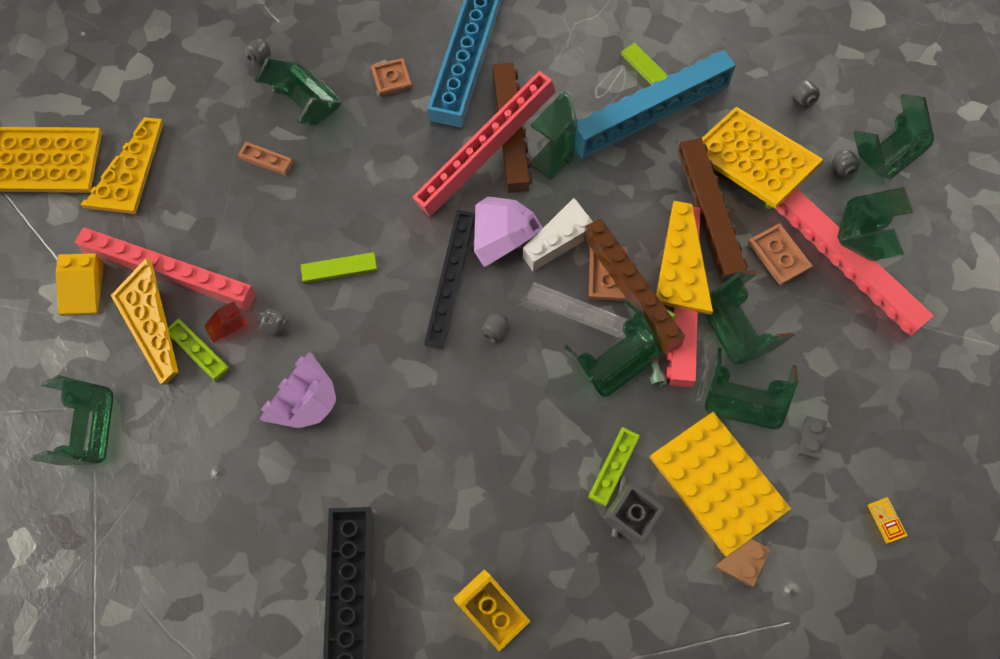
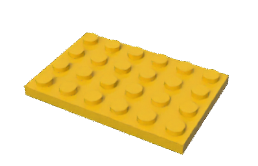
M735 107L702 137L703 143L708 148L707 155L712 160L715 170L775 209L823 163L821 157L738 107Z
M0 127V192L90 193L102 136L101 129Z
M714 412L707 415L649 457L725 557L791 509Z

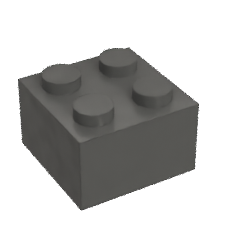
M630 483L622 487L602 520L634 544L643 543L663 512L664 507Z

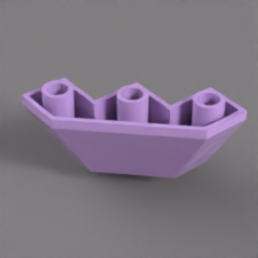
M488 196L475 205L474 252L485 267L535 236L543 227L535 214L518 201Z
M309 352L305 357L301 356L297 360L295 370L288 379L284 378L279 384L278 388L280 390L271 402L268 400L262 407L263 414L260 420L302 428L320 423L332 410L336 402L333 382L312 353Z

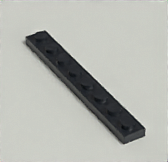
M457 210L424 342L425 346L444 349L475 219L474 212Z

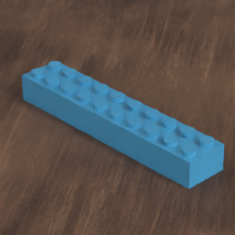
M463 0L427 107L429 121L460 128L463 127L503 0Z
M725 50L713 53L710 57L699 60L694 65L685 67L674 75L670 74L666 79L659 82L656 81L651 86L640 89L631 96H625L619 102L609 104L606 108L595 111L584 119H578L573 124L571 144L580 157L584 159L728 87L736 64Z

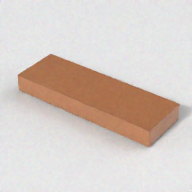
M245 142L237 155L243 161L284 176L288 174L294 163L292 158Z

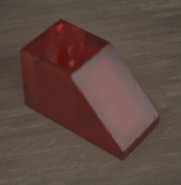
M233 301L217 309L204 327L212 342H215L247 326V323L238 306Z

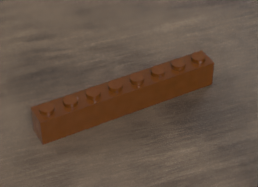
M513 62L493 64L497 111L520 90L519 83L516 84L518 70L514 69ZM522 126L502 145L508 193L529 191V184H532V174L528 173L530 159L529 157L526 158L528 144L524 142L526 129Z
M702 137L683 141L680 143L677 151L695 205L700 208V219L720 279L725 281L742 277L747 271L748 264L746 259H743L741 244L739 241L737 242L735 226L731 224L729 209L724 204V194L720 192L718 187L719 180L714 175L713 162L707 155V145L703 143Z
M600 218L586 225L584 239L665 355L681 347L685 338L684 333L604 221Z

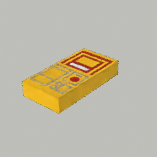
M888 497L867 505L886 544L908 536Z

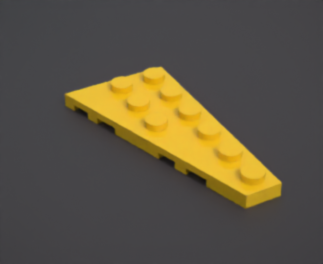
M144 117L133 132L134 136L122 147L123 151L119 156L116 155L102 174V180L96 187L91 189V195L80 204L83 208L136 214L164 124L162 119Z
M673 201L656 295L663 305L712 315L713 309L692 204Z
M145 259L112 293L111 297L160 384L166 385L179 372L152 261Z

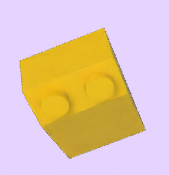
M96 253L58 255L56 285L59 315L98 314L104 262Z
M485 569L453 598L499 652L531 622Z

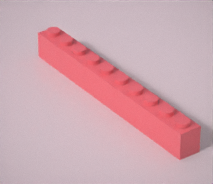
M540 71L533 76L413 196L418 207L431 217L556 93L553 81Z
M796 189L776 208L778 213L786 217L793 227L797 228L807 240L817 247L819 252L824 253L833 265L842 270L848 279H851L862 292H865L874 304L880 306L889 318L898 323L904 332L912 336L934 316L799 189Z
M693 207V212H694V217H695V222H696V227H697V232H698V237H699V235H700V208H699V207ZM672 307V312L676 315L674 321L684 333L685 338L681 347L667 354V360H670V367H667L666 378L669 379L670 386L693 387L696 382L698 312Z
M83 227L74 242L85 254L96 253L102 260L131 270H135L145 259H150L156 279L247 311L256 297V293L251 285Z

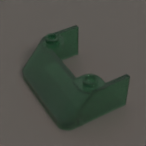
M267 57L254 80L256 83L268 84L276 94H287L300 106L303 111L297 122L301 124L318 125L335 112L342 103V100L298 62Z
M565 91L531 124L532 128L548 138L550 142L531 160L530 165L550 180L566 164H570L575 157L573 154L578 120L572 96Z
M907 94L900 95L903 111L895 119L896 131L881 143L878 134L858 130L853 132L859 157L881 177L893 178L932 146L934 134L926 97Z
M905 187L850 199L847 202L837 235L840 245L870 261L903 256L904 252L895 228L876 232V228L889 226L894 216L913 213Z
M739 271L710 294L713 309L712 315L704 313L728 357L734 364H744L772 352L795 336L793 332L776 334L775 336L770 333H764L759 337L740 306L748 298V291L744 284L758 274L756 271Z
M628 301L623 302L631 315L622 326L625 338L597 359L590 353H583L578 356L568 345L564 346L579 371L595 391L603 397L614 393L659 359L662 354V347L643 314Z
M718 347L710 371L704 407L706 412L709 414L714 412L719 417L769 429H779L782 427L799 382L797 366L792 365L787 381L774 380L769 384L767 391L729 382V370L721 366L722 348Z
M61 375L43 382V387L60 390L61 403L67 408L74 409L69 446L61 445L53 451H43L31 456V460L60 466L96 465L103 462L107 455L114 399L111 389Z

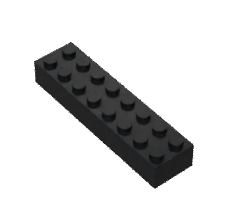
M371 507L329 508L323 659H371L374 512Z

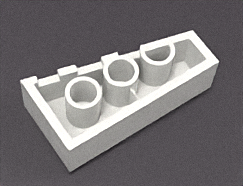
M575 198L523 247V259L532 271L537 270L585 241V226L593 221Z

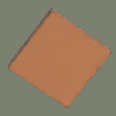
M404 58L371 66L380 97L413 89Z

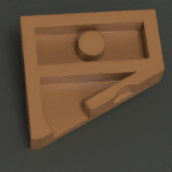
M750 539L719 562L715 568L750 587H754L770 549Z

